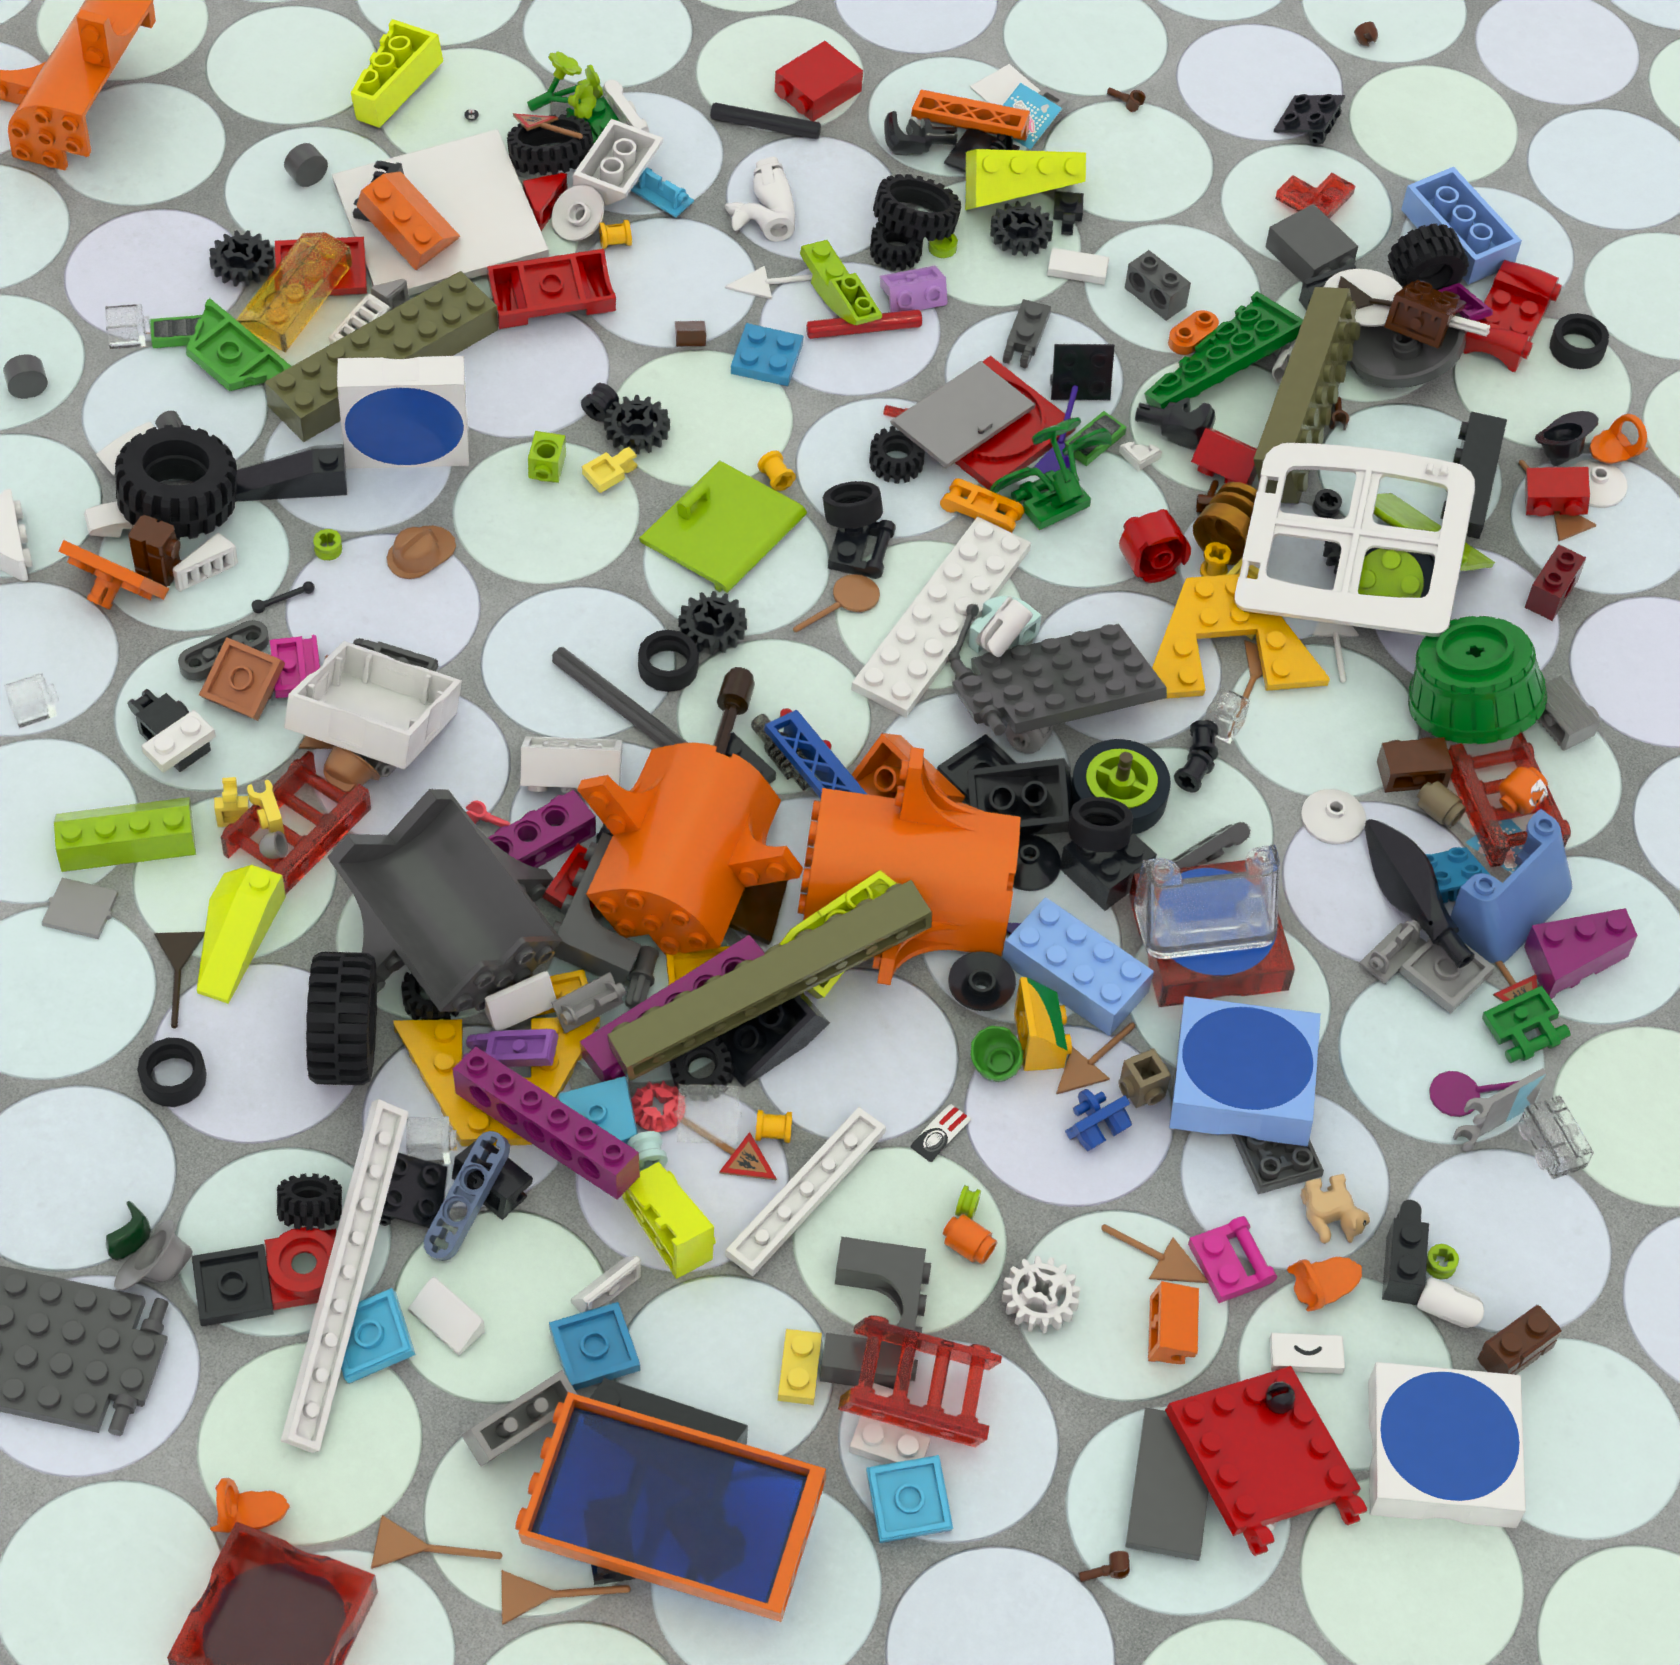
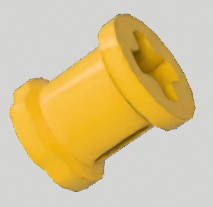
M623 220V223L605 225L604 222L599 223L602 249H606L608 245L625 243L626 246L632 245L629 220Z
M777 450L763 455L757 464L760 472L768 476L770 486L776 491L787 489L796 479L795 473L792 469L786 467L782 454Z
M1212 542L1206 546L1203 554L1205 561L1200 567L1201 577L1226 575L1228 573L1226 564L1229 563L1232 552L1227 545Z
M758 1110L755 1141H761L762 1138L783 1139L785 1143H790L792 1112H787L786 1115L765 1114L763 1110Z

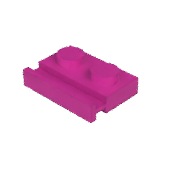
M311 635L312 638L302 639V636L270 640L271 656L285 662L283 670L274 686L276 698L288 697V694L309 674L320 668L316 635Z

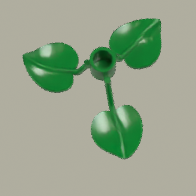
M1079 417L1071 418L1057 425L1047 427L1037 432L1032 437L1033 444H1040L1050 439L1061 471L1052 475L1054 481L1051 482L1037 467H1026L1001 477L993 483L990 491L998 493L1015 482L1036 475L1048 486L1050 493L1056 491L1062 505L1075 502L1084 496V492L1078 482L1080 480L1076 471L1074 452L1095 445H1111V434L1108 429L1100 428L1085 434L1065 447L1062 453L1064 456L1068 455L1069 469L1066 468L1056 437L1078 427L1081 419Z

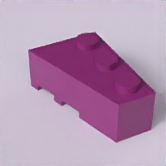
M1626 908L1532 925L1524 948L1537 976L1539 985L1543 986L1549 997L1553 999L1562 990L1568 987L1573 988L1582 979L1593 973L1596 975L1627 958L1638 935Z

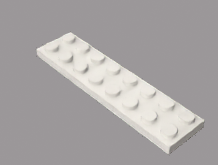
M977 516L853 680L851 690L907 718L949 661V654L954 651L967 617V606L969 604H976L979 607L978 615L973 617L971 626L977 618L982 616L983 603L997 596L1028 554L1031 542Z

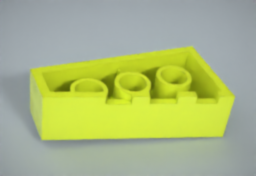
M990 149L967 151L965 210L1086 182V152Z

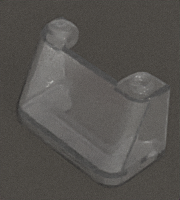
M1276 845L1256 847L1249 851L1245 860L1246 872L1182 879L1178 865L1166 858L1143 860L1133 905L1147 953L1157 959H1168L1261 948L1270 945L1276 936L1278 924L1280 861Z

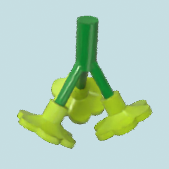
M562 52L550 53L548 58L556 68L553 73L555 77L547 92L527 102L529 109L533 112L551 102L568 103L570 106H573L574 114L577 118L589 119L592 116V109L596 106V99L603 96L597 72L594 71L591 64L587 65L585 69L586 79L578 81L575 86L554 92L559 81L563 80L566 74L574 76V74L580 75L582 68L578 66V62L574 58L567 57ZM575 92L574 95H570L569 97H562L564 95Z

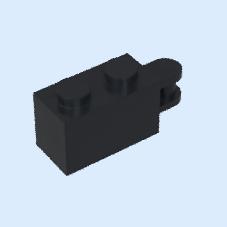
M145 689L142 692V696L137 700L131 699L127 702L128 707L136 716L139 734L147 741L189 713L187 707L181 701H175L167 693L157 698L148 689ZM206 743L174 765V767L179 772L183 771L211 751L210 743Z
M1406 1200L1401 1204L1400 1211L1397 1217L1393 1219L1386 1237L1382 1300L1417 1305L1425 1287L1429 1223L1421 1222L1422 1209L1420 1204L1414 1200Z

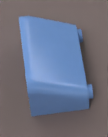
M1542 809L1536 812L1527 824L1526 832L1528 836L1526 842L1514 861L1519 867L1503 883L1489 874H1475L1461 886L1450 917L1459 928L1458 936L1466 945L1489 963L1495 964L1497 961L1506 962L1526 942L1532 925L1545 923L1567 901L1571 893L1572 880L1559 823Z

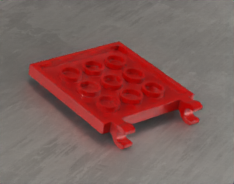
M1291 1366L1171 1402L1165 1409L1232 1535L1236 1536L1243 1533L1248 1547L1254 1556L1266 1553L1268 1551L1266 1545L1275 1541L1272 1532L1266 1525L1333 1503L1336 1504L1341 1518L1346 1525L1359 1522L1361 1520L1359 1514L1367 1511L1364 1501L1361 1497L1357 1496L1361 1490L1359 1484ZM1276 1381H1283L1294 1390L1295 1403L1293 1408L1287 1413H1274L1266 1405V1391ZM1283 1391V1392L1271 1394V1397L1273 1398L1274 1396H1277V1395L1283 1394V1393H1287V1392H1286V1391Z

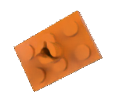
M63 540L58 551L69 556L67 563L97 576L92 590L86 599L106 609H111L112 602L120 587L150 601L153 595L164 600L169 590L168 587Z

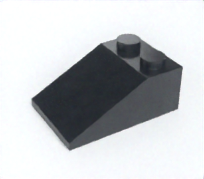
M1065 758L967 770L970 806L985 812L1021 817L1020 835L1068 832L1073 798L1070 767Z
M802 993L727 1031L717 1038L719 1044L723 1042L730 1052L734 1067L732 1075L743 1087H746L806 1047L830 1022L810 999Z

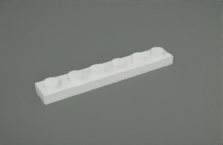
M858 1107L728 1246L725 1256L753 1277L885 1134L886 1126Z

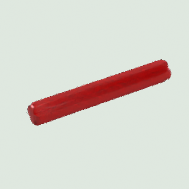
M918 309L882 313L881 319L859 325L848 323L842 318L814 320L807 322L806 332L808 338L814 339L916 328L922 326V314Z

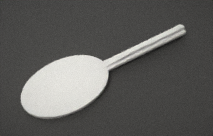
M1349 269L1339 272L1329 278L1324 287L1338 288L1340 277L1342 276L1370 297L1393 301L1394 295L1403 289L1397 281L1388 275L1369 269ZM1373 304L1356 309V322H1359L1360 326L1364 327L1384 326L1390 307ZM1458 316L1451 318L1449 327L1486 337L1490 332V325Z

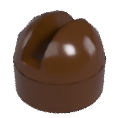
M1374 22L1362 23L1354 31L1358 42L1364 46H1370L1368 42L1374 41L1375 43L1378 39V30Z

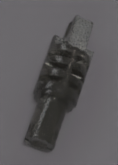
M760 714L755 717L751 722V728L765 744V753L787 780L792 778L803 791L809 788V784L764 731L765 724L771 722L768 716ZM779 732L782 736L790 737L784 732ZM797 748V755L800 758L807 759L801 750Z

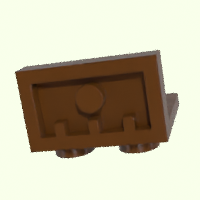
M1412 281L1394 295L1384 327L1435 348H1440L1451 318L1465 308L1466 302L1460 300V297L1453 292H1440L1432 289L1433 286L1428 282Z

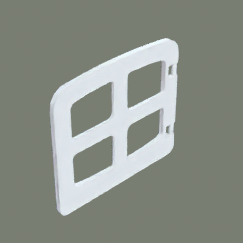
M1282 443L1273 447L1266 454L1235 591V604L1240 610L1431 637H1439L1449 628L1475 494V479L1471 471L1461 464L1401 452L1343 445ZM1292 470H1328L1356 474L1348 516L1344 519H1331L1282 512L1280 505L1287 474ZM1383 477H1392L1444 488L1448 492L1441 529L1437 532L1376 524L1373 520V513L1380 480ZM1268 480L1278 481L1275 494L1265 493ZM1281 535L1338 543L1341 546V554L1333 589L1325 590L1298 585L1267 576L1266 571L1273 539ZM1371 548H1382L1433 555L1435 563L1428 594L1422 598L1358 594L1366 552ZM1250 565L1260 566L1257 579L1247 578Z

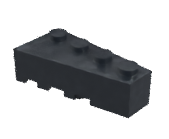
M1472 411L1468 422L1462 421L1458 439L1462 441L1460 448L1455 450L1453 463L1466 467L1471 471L1475 479V494L1467 537L1479 539L1486 519L1507 419ZM1446 501L1443 503L1440 519L1444 517Z
M604 1378L590 1397V1399L745 1445L747 1444L748 1425L613 1380ZM584 1416L585 1426L633 1456L639 1457L646 1434ZM658 1438L649 1466L694 1494L700 1490H705L707 1495L710 1496L715 1489L724 1458Z

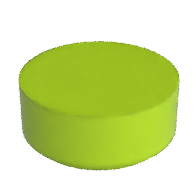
M954 233L948 238L944 237L943 240L935 238L934 241L928 242L929 252L938 258L951 257L957 251L958 239Z

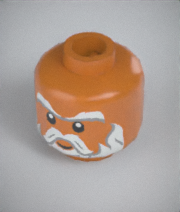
M1517 767L1500 783L1499 793L1501 798L1499 801L1510 813L1516 811L1524 815L1529 814L1547 797L1546 787L1548 782L1543 774L1534 767Z

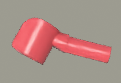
M476 800L466 806L468 810L466 813L475 824L480 820L499 827L509 826L511 823L491 815V813L487 812L486 806L481 801Z

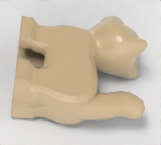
M1344 1174L1331 1176L1329 1178L1331 1186L1327 1188L1328 1191L1326 1192L1321 1191V1178L1307 1181L1304 1188L1301 1189L1300 1196L1303 1204L1306 1205L1307 1219L1319 1234L1320 1241L1325 1244L1331 1239V1232L1326 1224L1340 1220L1341 1228L1347 1241L1352 1243L1354 1236L1363 1233L1365 1226L1370 1222V1218L1367 1212L1354 1206L1352 1196L1346 1189Z

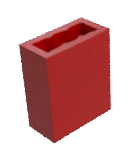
M823 41L775 71L774 92L781 99L792 105L798 113L804 115L810 121H815L862 91L863 70L828 42Z

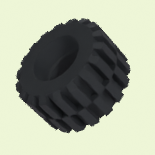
M1437 223L1430 224L1429 226L1423 225L1418 229H1412L1405 236H1401L1398 239V243L1393 244L1391 252L1388 254L1390 269L1395 280L1402 288L1412 281L1420 280L1430 283L1433 286L1432 289L1439 290L1460 283L1463 280L1462 277L1467 274V268L1469 267L1468 258L1453 228H1448L1444 224L1439 226Z

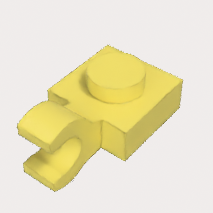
M630 447L623 449L614 457L605 452L583 465L582 474L599 493H602L624 480L625 473H629L637 468V464L633 460L637 455Z
M236 777L222 778V797L214 798L217 826H250L251 811L248 796H238Z
M265 780L266 790L262 793L255 792L252 784L248 785L247 792L250 802L262 808L257 810L262 830L268 828L269 833L281 831L284 834L283 821L273 793L272 783L269 780Z

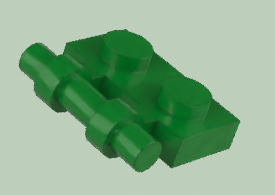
M1061 469L1055 472L1050 470L1044 473V475L1053 482L1052 475L1061 471ZM1041 479L1034 482L1027 481L1021 484L1019 489L1011 492L1012 500L1017 502L1025 500L1023 502L1025 514L1039 530L1090 507L1091 498L1083 490L1084 496L1070 504L1062 505L1056 491L1050 493L1048 486ZM1048 489V491L1040 493L1041 491Z
M1539 986L1483 1012L1482 1016L1483 1021L1499 1045L1509 1040L1515 1045V1047L1505 1051V1056L1509 1063L1520 1059L1526 1061L1534 1057L1535 1052L1546 1047L1552 1049L1560 1045L1561 1040L1571 1036L1566 1024L1554 1028L1551 1021L1557 1019L1560 1012L1543 986ZM1538 1028L1541 1035L1528 1040L1525 1033Z

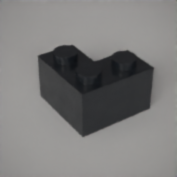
M1134 833L1131 835L1128 845L1113 852L1086 850L1071 841L1063 847L1060 870L1106 911L1152 876L1157 854Z

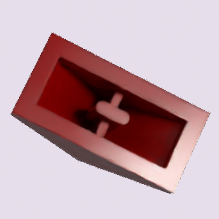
M563 172L523 181V190L541 231L552 217L555 202L567 190V174Z

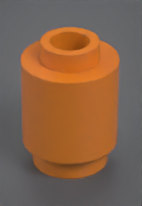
M964 1214L958 1219L952 1217L942 1233L946 1236L944 1244L972 1263L977 1261L980 1264H984L997 1245V1240L992 1238L990 1231Z

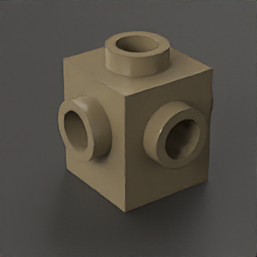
M1153 1048L1124 1060L1118 1084L1123 1096L1126 1095L1127 1099L1130 1098L1135 1108L1145 1104L1154 1105L1166 1096L1171 1074L1166 1064L1162 1062Z

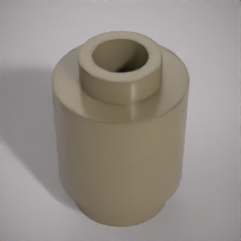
M1439 781L1433 784L1427 782L1417 794V798L1420 799L1417 806L1441 825L1446 824L1450 828L1461 819L1467 809L1462 804V799Z

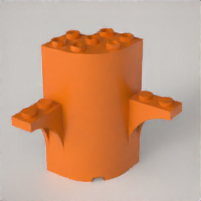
M85 0L46 62L26 69L0 70V100L19 104L8 124L12 157L64 171L68 167L66 152L89 157L91 146L85 115L140 26L152 28L155 24L156 17L153 0Z
M679 743L652 749L636 784L630 791L617 785L609 775L581 780L577 789L613 834L586 895L619 935L629 938L649 934L665 955L720 948L745 887L800 878L803 867L787 846L775 847L766 845L767 834L781 799L762 774L749 762L734 753L731 757L716 752L717 746L709 744Z
M915 747L910 748L909 760L902 759L899 779L905 780L904 787H897L896 799L822 788L821 801L814 800L811 820L814 821H811L807 843V846L811 847H807L804 867H810L811 869L804 868L800 891L807 894H800L798 914H804L803 920H805L879 870L897 884H904L912 880L932 911V927L874 956L872 969H878L877 983L891 985L894 973L904 962L926 952L956 950L972 953L981 951L993 953L1001 957L1013 896L1012 889L1017 867L1021 817L973 810L951 801L933 785L928 777L924 765V749Z

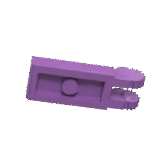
M553 1029L490 1031V1033L477 1035L470 1034L467 1037L466 1046L471 1050L475 1046L507 1067L552 1066L559 1036Z

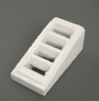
M368 294L328 337L329 342L334 343L355 331V327L359 329L366 325L365 319L371 322L391 310L390 307L372 294Z
M220 533L215 534L173 567L175 588L181 592L235 566L238 563L235 545Z

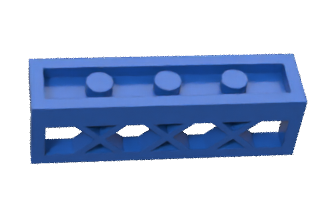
M798 710L765 724L764 731L820 799L822 788L867 794ZM783 727H784V731H783V735H784V736H782V735L778 732V730L781 729V728H783Z

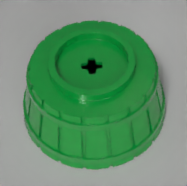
M1467 616L1450 620L1449 628L1439 637L1425 636L1416 653L1415 670L1410 681L1408 706L1414 721H1417L1416 723L1423 730L1435 737H1445L1446 741L1461 744H1488L1512 738L1520 732L1529 729L1542 716L1548 698L1545 679L1536 659L1534 645L1528 635L1520 627L1500 618Z

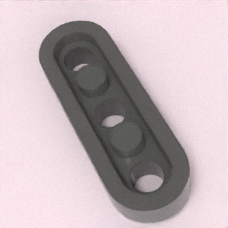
M249 620L184 650L178 658L180 673L189 680H201L208 677L226 637L259 651L264 650L269 643L267 627L260 621Z

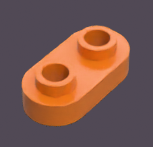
M1205 310L1194 312L1172 328L1168 340L1169 348L1180 355L1193 353L1196 351L1195 347L1218 327L1219 321L1217 316Z

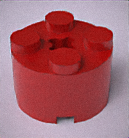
M1161 509L1141 517H1131L1124 523V531L1119 540V548L1138 578H1143L1148 583L1161 582L1177 573L1175 568L1181 562L1183 565L1188 562L1191 555V546L1175 519L1167 510Z

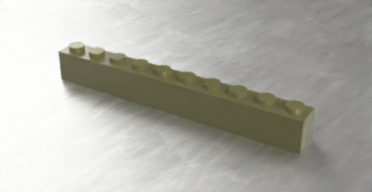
M912 880L904 884L892 885L881 896L873 900L871 898L865 899L858 903L855 909L843 915H833L825 924L814 930L806 929L800 932L794 940L784 945L777 944L772 946L764 955L755 960H745L739 963L733 971L723 976L716 975L711 977L703 986L692 992L684 991L678 994L672 1002L662 1007H652L642 1017L632 1022H623L617 1025L611 1033L607 1034L610 1049L630 1082L931 928L932 911Z

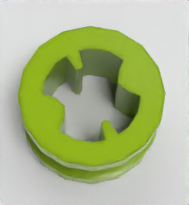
M332 529L320 530L315 534L313 538L314 552L319 559L330 561L341 555L342 540L340 534Z
M964 1185L955 1215L965 1214L973 1220L980 1200L981 1190L977 1189L972 1192L969 1190V1186Z
M1446 1244L1432 1246L1427 1254L1426 1271L1436 1279L1450 1278L1456 1271L1459 1263L1458 1253L1454 1248ZM1437 1256L1445 1257L1444 1262L1449 1261L1446 1267L1440 1266V1261L1435 1262Z

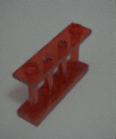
M1523 732L1514 736L1509 750L1472 757L1470 754L1467 755L1461 743L1450 745L1449 754L1454 768L1451 781L1459 798L1462 799V804L1467 807L1465 812L1490 867L1503 865L1510 847L1524 845L1528 836L1526 831L1507 835L1506 832L1502 831L1498 821L1535 814L1540 809L1559 823L1564 847L1566 846L1571 836L1570 826L1567 820H1563L1548 786L1546 787L1547 797L1531 813L1526 815L1516 811L1510 813L1504 807L1495 808L1491 806L1486 796L1499 793V785L1504 779L1483 782L1478 779L1475 769L1515 762L1517 767H1534L1540 771L1534 758L1533 746L1530 742L1526 741Z
M309 750L300 759L294 760L289 766L288 771L273 785V793L279 809L286 805L316 825L308 835L301 836L283 824L287 843L294 847L286 857L268 859L261 854L259 844L250 839L261 827L257 810L262 808L258 805L253 804L235 823L229 824L220 837L223 854L228 859L241 848L270 867L272 872L281 874L283 876L285 895L371 810L370 793L367 788L358 784L351 792L345 793L316 774L314 754ZM307 783L338 805L329 814H322L294 794Z
M871 1315L865 1317L854 1326L853 1333L867 1336V1342L858 1386L850 1388L840 1396L838 1410L976 1447L987 1440L990 1426L978 1423L979 1419L975 1416L984 1370L989 1371L1000 1364L1001 1355L991 1353V1349L987 1346L978 1344L966 1346L889 1324V1320L881 1316ZM881 1341L902 1346L893 1395L888 1397L875 1394L876 1391L873 1389ZM916 1350L936 1356L927 1405H923V1407L910 1404V1400L907 1398ZM950 1360L970 1365L962 1411L957 1417L945 1414L944 1409L941 1408Z

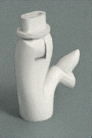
M776 157L759 160L754 170L753 188L755 195L764 206L756 203L733 202L725 204V209L732 216V228L734 231H738L750 220L757 221L767 239L775 242L783 241L791 237L795 230V209L790 186L783 166Z

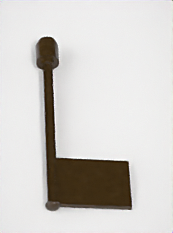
M742 667L732 668L725 674L717 698V705L723 713L713 746H717L716 752L724 755L736 716L747 712L755 687L753 674ZM788 880L745 887L729 927L769 945L773 937Z

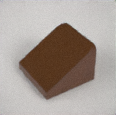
M675 321L676 347L706 346L705 321Z

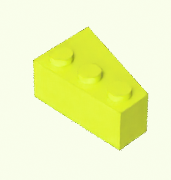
M660 1162L640 1171V1177L624 1192L622 1198L674 1277L678 1279L713 1260V1245L716 1243L714 1226L678 1185L671 1171L667 1172Z

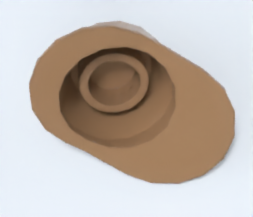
M438 526L406 528L396 536L394 544L388 551L386 557L388 567L393 574L400 578H420L454 554L456 548L455 538L449 531Z
M332 745L333 748L323 768L324 776L332 786L345 793H351L360 789L370 779H380L379 773L364 759L349 750Z

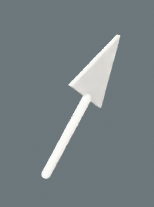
M765 266L728 284L725 288L772 300L769 285L809 281L812 279L813 274L768 279Z
M1319 621L1312 637H1333L1340 682L1345 683L1346 675L1339 636H1359L1353 626Z

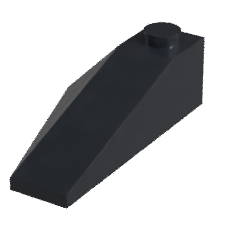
M343 444L311 446L237 470V501L347 495L346 463Z

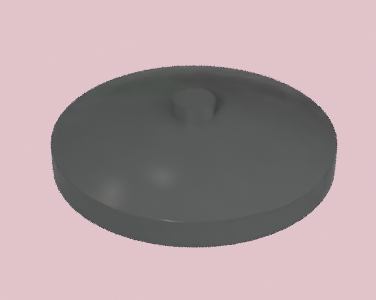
M1360 326V337L1354 341L1353 357L1349 362L1357 375L1365 381L1378 386L1405 388L1421 385L1440 377L1457 363L1465 349L1466 331L1448 326L1442 346L1435 348L1384 326Z

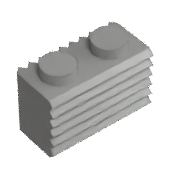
M1562 675L1558 678L1555 677L1548 683L1545 682L1548 698L1547 705H1545L1546 708L1538 721L1542 723V726L1546 728V732L1550 733L1554 741H1557L1558 746H1561L1562 750H1566L1595 736L1600 724L1598 712L1594 707L1588 706L1582 700L1578 688L1572 683L1569 684Z

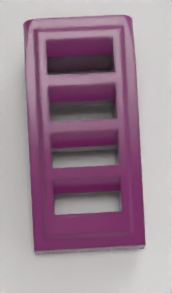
M1460 283L1438 290L1440 292H1453L1460 297V300L1466 302L1465 308L1459 312L1462 318L1477 321L1493 314V310Z

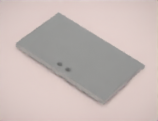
M979 361L891 420L890 423L941 465L948 468L1034 409L1035 403L982 361Z

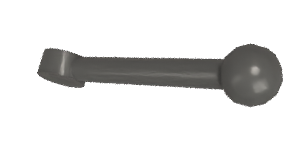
M969 604L967 606L966 620L954 651L948 657L950 663L955 659H960L959 652L972 619L979 612V607L976 604Z

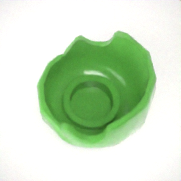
M989 1026L979 1031L971 1042L970 1055L976 1070L988 1080L995 1082L1006 1081L1015 1076L1023 1065L1024 1050L1021 1043L1010 1029L1006 1027Z

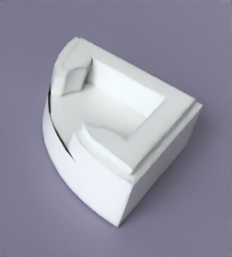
M1128 442L1120 445L1119 453L1137 471L1154 463L1162 456V451L1151 444L1146 446L1135 444V442Z

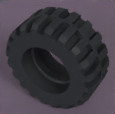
M164 425L161 429L153 427L147 429L143 435L141 433L135 435L131 442H127L122 447L120 454L116 458L117 506L124 515V518L132 525H135L140 516L147 515L157 519V522L163 521L174 525L176 540H180V537L193 539L198 538L201 533L206 535L213 532L215 526L220 527L228 520V517L235 509V502L237 501L236 460L228 446L223 444L215 435L209 436L206 430L200 428L194 430L187 425H181V427ZM169 479L192 481V483L185 485H168L160 482Z
M320 952L314 955L312 959L308 984L306 1015L308 1077L315 1084L365 1085L371 1081L376 1044L377 973L375 958L368 953Z

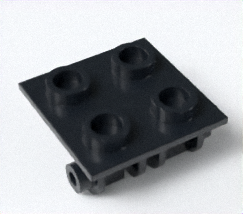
M1295 95L1275 126L1274 132H1308L1311 144L1315 146L1323 144L1326 140V135L1330 133L1335 125V120L1341 115V104L1345 99V95Z
M968 128L945 159L944 164L966 172L967 151L975 149L1019 150L1020 146L1013 144V136L997 134V137L980 130Z
M1054 344L1053 373L1050 374V386H1052L1051 400H1069L1073 386L1078 387L1075 400H1110L1115 345Z
M398 1152L379 1225L387 1226L391 1224V1220L399 1219L430 1228L444 1200L448 1167Z

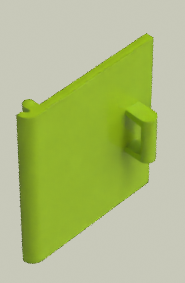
M719 460L640 536L639 540L644 545L711 581L718 592L724 590L728 593L807 514V511L800 503Z
M1393 493L1377 494L1373 514L1390 526L1437 532L1441 529L1442 526ZM1465 542L1460 571L1493 567L1495 563L1493 560Z

